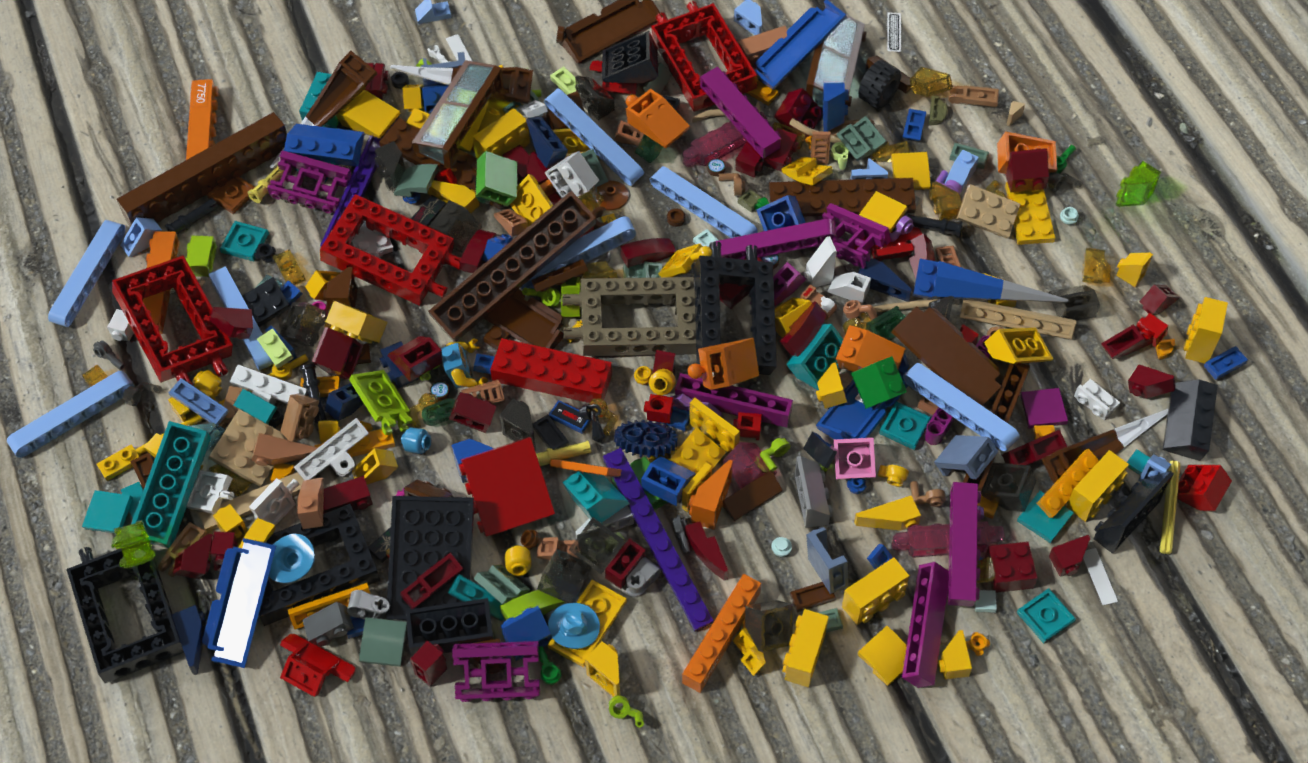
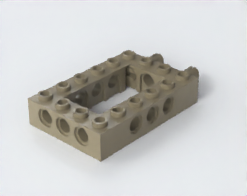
M693 277L581 279L579 294H562V306L581 307V327H564L563 334L564 340L581 339L583 356L655 355L656 350L675 354H696ZM676 298V327L602 328L601 304L605 306H611V304L648 305V303L668 305Z

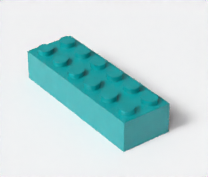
M172 421L168 422L128 534L133 539L140 541L146 539L148 543L165 548H170L173 544L211 440V436L207 431Z

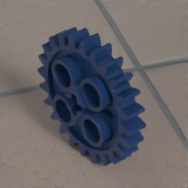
M642 419L641 422L634 420V423L627 421V424L622 423L621 426H617L614 442L616 446H620L619 448L625 450V453L632 452V456L639 454L640 457L646 455L650 458L651 455H654L658 458L659 454L665 456V453L671 454V451H675L678 443V434H676V431H672V427H667V424L660 425V422H645Z

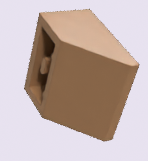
M299 393L290 395L280 431L289 441L294 442L308 438L314 430L313 421L319 411V400Z

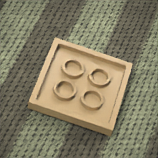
M239 409L208 459L261 487L274 465L260 466L251 461L259 433L285 440L288 439L280 431Z

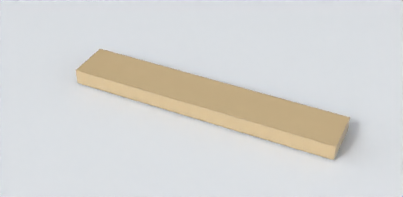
M963 299L960 318L1010 328L1036 327L1041 334L1071 340L1076 327V320L970 299Z
M298 472L279 479L285 487L293 479L299 482L300 485L292 492V496L299 494L303 483V478ZM270 484L224 502L220 505L219 509L230 504L241 518L252 513L249 506ZM200 512L199 516L206 532L218 528L213 517L214 514Z

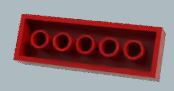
M501 338L490 371L492 381L499 380L501 384L602 406L612 377V362Z

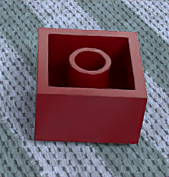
M1029 541L988 546L985 559L993 591L999 593L1034 589L1037 574Z

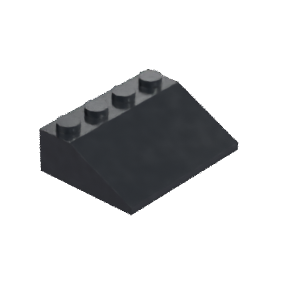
M650 31L603 50V82L645 83L652 82L659 77L658 47Z
M1169 471L1147 477L1141 483L1136 482L1130 490L1132 493L1129 496L1124 495L1118 504L1120 506L1117 509L1112 508L1106 516L1108 519L1105 522L1100 521L1094 529L1096 534L1093 539L1113 554L1161 502L1174 473Z

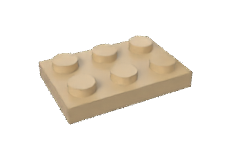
M969 184L957 219L1004 238H1009L1020 203Z

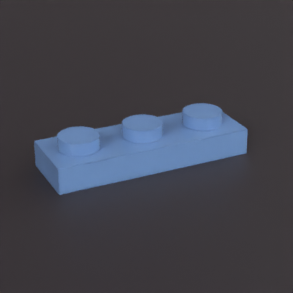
M182 378L169 391L171 397L216 427L229 412L227 408Z

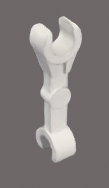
M437 45L434 46L435 50L428 48L430 57L437 59L439 63L448 62L441 55Z

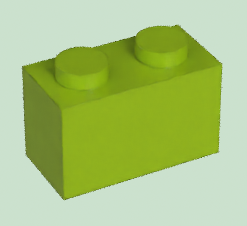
M191 236L190 243L187 244L188 254L185 259L195 276L209 277L208 274L212 272L217 250L213 236Z

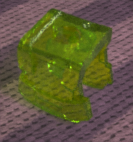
M142 520L122 528H114L116 537L113 538L111 547L121 548L123 559H120V567L130 568L152 560L155 552L153 549L150 550L151 541Z

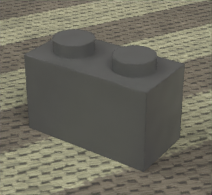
M335 602L303 619L308 642L319 647L325 646L331 640L342 637L348 631L354 629L351 617L347 613L348 607Z

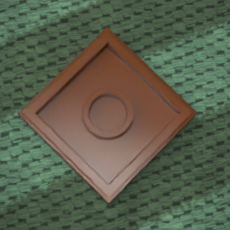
M233 177L223 187L216 185L207 194V197L209 199L213 198L218 205L235 214L250 199L248 191L253 190L255 187L240 177Z

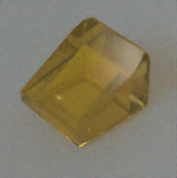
M95 365L82 375L89 387L108 377L99 365Z
M992 557L977 561L976 568H980V578L976 583L993 581L995 570Z

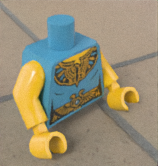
M475 338L468 343L450 342L444 348H441L445 372L456 388L462 386L470 388L488 382V379L485 377L478 381H475L473 378L467 351L473 353L480 348L474 345L478 342Z

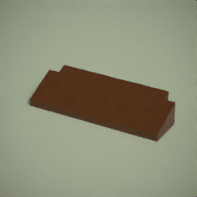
M617 0L602 8L600 16L591 14L568 26L565 29V39L562 47L577 63H580L657 22L656 16L660 11L653 0H643L642 2L638 0Z
M520 289L484 318L522 343L554 349L564 338L563 332L559 330L564 325L561 323L563 317L534 298L525 301V295H523Z
M916 306L891 331L932 372L983 406L1001 388V385L995 381L1000 375L999 368L973 343L966 342L963 339V334L937 309L929 307L923 312Z

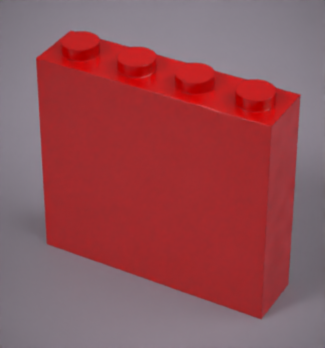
M531 437L460 459L462 464L458 466L461 475H465L468 482L465 484L467 494H472L474 498V514L478 513L480 519L477 522L480 534L484 533L487 537L555 514Z

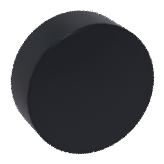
M396 72L391 77L392 85L397 89H403L404 86L409 84V78L406 73Z

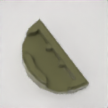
M931 95L928 126L942 123L946 119L948 112L947 104L935 95Z

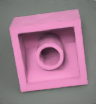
M874 438L834 440V448L837 451L834 457L836 479L876 477Z

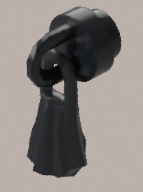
M597 404L583 405L579 413L582 419H592L593 421L592 440L602 442L606 436L598 419V416L601 414V407Z

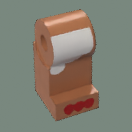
M811 284L800 295V299L811 300L812 303L816 301L827 315L825 320H828L837 310L835 302L818 293Z

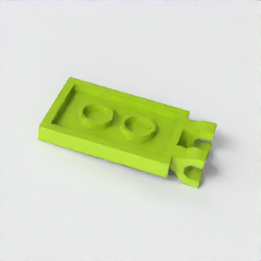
M384 370L351 375L349 381L375 422L381 421L382 431L385 435L392 434L391 427L397 424L395 421H398V427L401 432L409 429L407 424L413 421L409 416L410 409Z

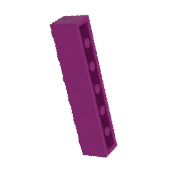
M717 66L700 76V87L762 158L780 149V134L771 128L769 121L764 119L760 115L759 110L749 103L747 96L742 95L737 85L729 80L724 71H721Z
M680 373L675 387V395L684 394L691 399L696 398L700 402H709L720 412L738 416V412L762 414L761 422L788 427L792 413V399L733 385L710 390L703 386L702 378L693 379L689 375Z
M953 482L950 489L948 605L973 607L976 600H979L980 589L976 588V581H979L980 568L976 567L977 561L980 560V549H977V541H980V529H977V522H980L981 511L977 510V503L981 501V491H978V484Z
M936 562L922 564L918 568L902 678L917 688L933 686L935 684L949 571Z

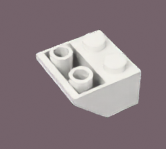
M580 151L566 157L545 172L562 198L571 190L576 196L588 192L599 181Z

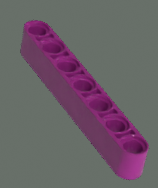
M823 219L716 241V246L717 242L721 243V257L744 259L746 258V246L752 245L753 249L755 245L758 247L757 256L760 258L820 246L826 237L830 236L832 242L837 237L834 221Z
M983 336L976 347L991 360L992 356L989 354L988 349L985 348L986 345L984 343L990 336ZM938 407L927 425L925 433L926 442L930 445L940 444L955 418Z

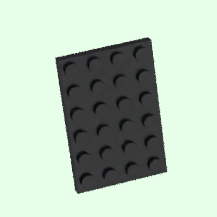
M392 496L387 601L390 607L386 613V619L406 620V610L411 608L401 597V592L449 553L454 556L463 568L458 574L471 581L474 498ZM455 577L418 608L463 602L448 594Z

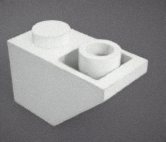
M856 272L834 276L828 292L848 300H857L863 305L869 292L871 278Z

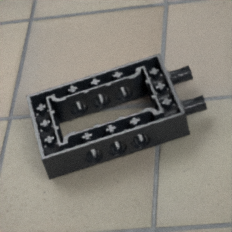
M716 241L711 242L709 246L712 249V255H700L694 264L696 363L700 365L699 348L721 344L719 283L722 285L724 283L738 284V286L751 285L753 287L749 292V297H751L750 314L752 315L750 332H752V338H754L758 371L761 375H771L777 367L773 262L758 261V247L755 245L753 249L752 245L746 246V260L721 257V243L717 242L716 246Z
M351 504L324 513L323 526L303 529L301 523L273 533L266 541L267 544L273 545L279 539L289 534H301L310 540L315 549V546L337 540L340 532L350 561L273 591L268 579L259 612V617L264 626L289 617L288 609L365 583L370 585L380 581L376 566Z
M124 532L125 539L122 534L118 535L121 545L120 549L94 558L92 549L84 547L86 554L83 552V549L78 551L82 563L66 569L98 675L105 684L184 653L152 549L146 539L133 543L128 532ZM136 575L141 585L139 587L147 603L145 607L152 618L151 625L156 634L148 637L143 636L141 640L128 645L123 644L121 645L122 647L117 649L98 589Z

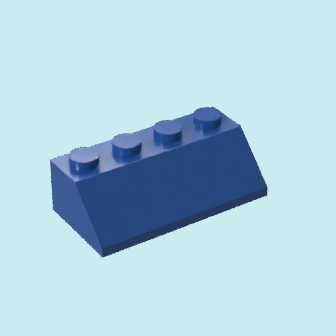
M295 124L287 134L284 151L326 163L358 167L365 133Z

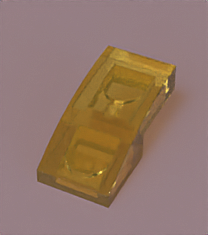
M887 141V145L872 154L873 161L891 162V154L910 153L908 141L890 145Z
M290 249L273 256L285 282L289 280L293 285H297L306 281Z

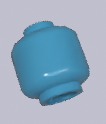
M409 428L401 437L403 448L409 453L423 454L431 446V436L425 429Z

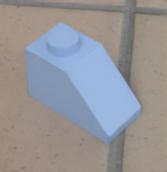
M745 0L734 9V21L753 35L762 33L761 7L751 0Z
M962 150L954 161L945 184L948 180H954L963 189L976 171L979 157Z
M136 217L120 246L128 257H133L149 248V241L153 238L154 231H162V229L154 219Z
M1153 454L1147 461L1138 481L1142 482L1147 477L1168 472L1171 464L1164 458Z

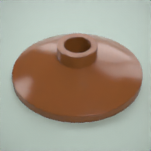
M613 180L595 187L593 191L595 204L610 211L623 207L629 198L626 186Z

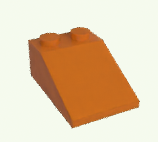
M1005 131L997 143L998 173L1006 174L1011 152L1047 148L1049 173L1056 172V141Z
M849 325L836 360L839 368L855 372L892 356L897 369H899L906 348L866 329Z
M728 460L700 485L695 495L692 494L689 506H691L689 515L692 516L691 523L701 521L703 527L715 529L723 507V500L726 498L732 481V460Z

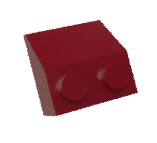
M1047 148L1011 152L1006 172V180L1010 192L1046 189L1049 179Z

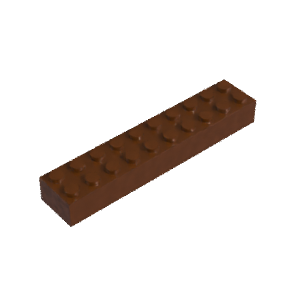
M272 112L117 198L116 200L126 222L130 227L136 217L154 219L156 223L160 222L164 218L206 196L216 185L223 187L233 177H240L262 163L271 160L280 154L285 147L287 137L285 125Z
M571 190L428 311L430 316L453 342H457L596 224V217Z

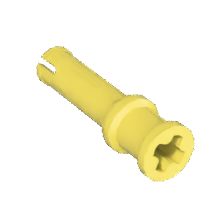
M277 166L265 179L259 180L258 185L253 190L248 191L249 197L254 202L261 203L262 198L269 194L267 187L270 185V181H279L284 170H280Z
M589 441L555 450L547 448L546 451L536 453L539 465L544 466L550 464L551 459L563 460L591 453Z

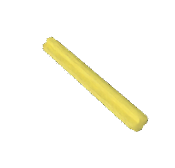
M1170 461L1171 466L1168 472H1173L1174 475L1165 494L1160 552L1162 554H1170L1172 552L1180 463L1178 461Z

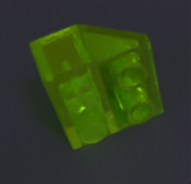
M1144 161L1138 166L1135 165L1130 172V176L1128 178L1124 177L1121 181V189L1116 194L1117 201L1115 205L1118 207L1144 205L1154 194L1161 171Z

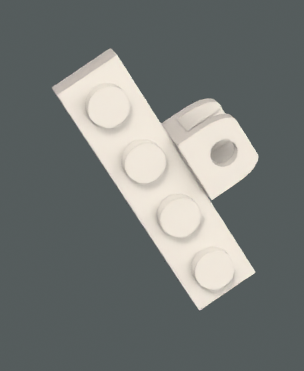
M237 365L230 380L231 384L253 391L252 394L272 405H275L276 400L288 404L289 397L293 394L299 393L305 396L308 394L306 388L241 365Z
M356 418L294 466V469L303 480H310L330 465L339 476L344 477L355 466L353 459L346 451L369 433ZM346 463L347 467L342 468L340 464Z

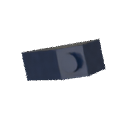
M528 117L526 122L537 157L546 168H551L565 159L568 152L567 148L542 117Z
M870 258L869 262L866 261V267L864 269L860 268L859 274L871 278L869 289L909 302L912 289L883 262Z
M349 383L329 393L324 411L335 420L340 421L352 415L364 403L353 385Z
M196 605L173 613L172 617L188 666L193 675L198 674L203 649L202 639L205 631L203 623H206L207 620L204 612H199Z

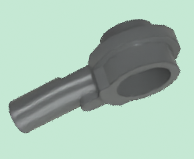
M105 341L94 343L93 351L97 357L107 358L119 370L124 368L125 364L115 357L116 355L112 352V348Z
M679 514L676 518H673V524L678 540L681 541L683 554H689L691 549L685 534V526L688 523L686 517L682 518L681 514Z

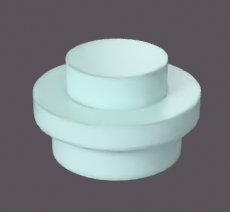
M1066 207L1061 211L1060 219L1065 224H1074L1078 221L1079 215L1075 208Z
M778 537L772 542L771 548L775 555L784 557L791 552L792 544L787 538Z

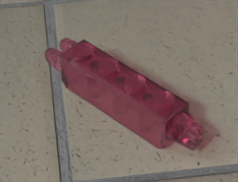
M760 112V115H761L764 119H767V120H768V118L764 115V113H763V112ZM731 122L725 123L718 129L712 130L703 137L691 142V147L683 153V164L687 167L699 163L700 166H707L710 160L720 159L745 145L747 140Z
M988 521L977 522V529H980V541H977V549H980V553L986 552L991 543L1004 541L1003 526H989ZM935 523L931 526L914 525L908 527L907 532H900L893 536L891 546L894 550H908V554L913 558L949 555L950 524L942 525Z

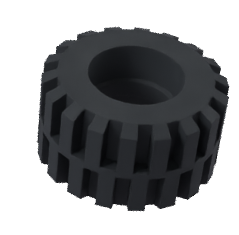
M878 60L865 73L859 86V98L877 109L884 107L893 98L899 87L901 71L883 60Z

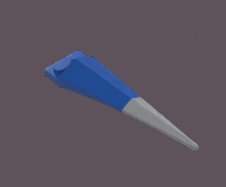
M921 258L919 259L913 296L927 299L1018 300L1058 303L1069 301L1066 298L945 262Z

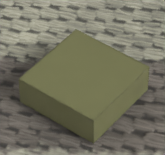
M748 189L738 199V204L752 212L756 209L755 204H757V200L763 197Z

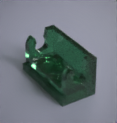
M644 134L634 153L651 163L659 156L663 146Z
M896 306L867 322L866 330L887 340H892L896 336L891 331L905 318V315Z

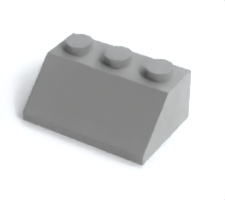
M797 456L795 480L805 528L829 525V519L833 516L831 505L827 504L829 492L828 488H824L823 484L825 482L824 470H820L818 462Z

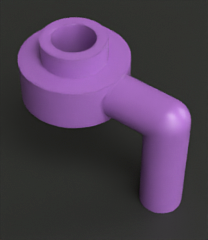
M943 170L934 182L933 187L943 190L945 195L950 198L959 197L963 190L962 186L954 180H948L946 184L943 183L948 176V172Z
M905 215L898 221L895 231L890 233L891 242H894L900 235L911 232L913 229V220Z

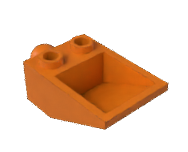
M649 89L639 98L636 95H629L626 98L628 124L664 148L670 146L690 129V125L668 101L652 89Z
M754 338L699 348L700 365L697 363L691 364L687 370L688 375L693 379H698L702 376L703 386L710 390L731 386L759 376Z

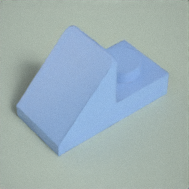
M424 0L415 9L418 24L451 18L448 1L432 4L431 0Z
M868 159L867 169L851 170L850 180L888 178V171L871 159Z

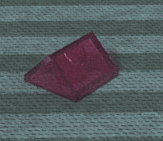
M739 442L723 460V464L728 460L733 461L732 476L741 489L770 471L760 457L762 451L756 443Z

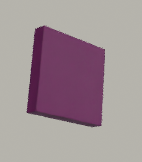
M1059 388L1021 392L1020 397L1028 428L1040 425L1056 426L1067 424L1068 419Z

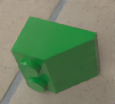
M892 356L851 373L865 409L907 392Z

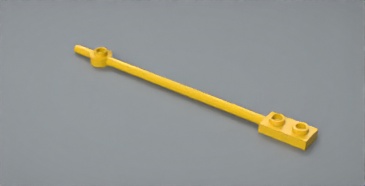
M304 354L278 369L273 365L272 373L268 375L286 381L291 377L294 368L309 361V359ZM225 399L218 403L223 406ZM197 414L181 424L191 427L204 420V418ZM147 443L136 449L130 444L98 462L96 465L106 481L132 468L133 466L130 461L147 452L143 448Z

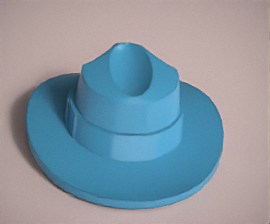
M289 534L273 544L277 547L269 574L272 580L279 583H291L301 579L311 570L315 560V551L308 538L301 534Z
M567 603L553 611L549 618L548 628L553 640L559 645L571 649H582L595 642L599 634L600 623L597 614L589 606L581 603Z

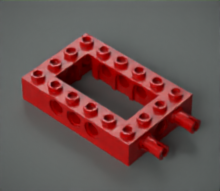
M692 1L693 5L691 2L687 4L689 12L668 20L664 12H661L663 18L659 13L656 16L658 24L652 25L651 30L658 51L693 112L715 105V103L700 87V77L692 68V63L688 61L685 56V50L681 49L680 43L706 34L727 69L725 73L729 80L737 85L742 94L757 89V74L715 4L699 8L697 3Z
M356 194L320 248V261L342 271L348 267H353L355 277L419 306L428 292L444 298L448 287L434 282L445 263L458 270L461 269L459 263L461 258L451 254L454 238ZM364 221H366V227L369 230L378 231L386 235L387 238L391 237L402 242V245H409L423 253L412 273L351 246L352 240L356 234H359Z
M184 255L112 280V292L160 383L172 378H176L179 381L182 378L193 386L187 373L209 364L213 366L218 377H222L221 372L223 376L228 373V369L222 359L232 356L233 344L228 335L210 321L213 308ZM174 288L202 340L198 339L195 343L184 347L179 346L178 349L168 352V343L163 340L159 327L155 325L151 318V312L147 310L143 299Z

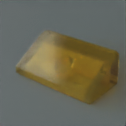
M219 464L209 468L210 472L225 474L233 478L228 489L238 497L253 484Z

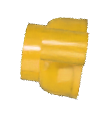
M880 465L877 476L887 478V483L890 485L901 487L903 482L907 480L909 471L897 465Z

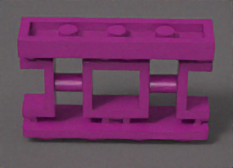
M281 151L280 161L277 165L280 170H284L280 182L270 181V185L267 187L269 195L277 200H288L292 204H303L310 209H321L328 214L335 213L340 199L334 197L338 186L347 187L352 176L350 169ZM292 168L299 169L297 177L290 175ZM304 176L318 180L314 191L300 188ZM326 177L334 179L331 186L324 184ZM287 182L294 183L293 191L285 189ZM321 191L328 193L327 200L319 198Z
M832 203L826 207L827 213L823 214V219H831L835 225L839 224L835 228L837 238L833 242L838 259H843L854 266L864 269L866 261L869 262L870 248L874 244L883 247L884 244L888 245L891 242L888 227ZM845 232L853 235L847 242L839 239Z
M538 641L454 644L452 649L453 665H464L465 682L455 683V699L469 702L476 698H481L482 701H491L494 698L513 700L515 697L534 699L536 696H540V679H529V662H538L539 660ZM524 655V667H512L511 656ZM469 657H482L481 668L470 669ZM506 663L507 680L487 681L486 664ZM524 675L525 687H512V676ZM470 677H482V688L470 689Z

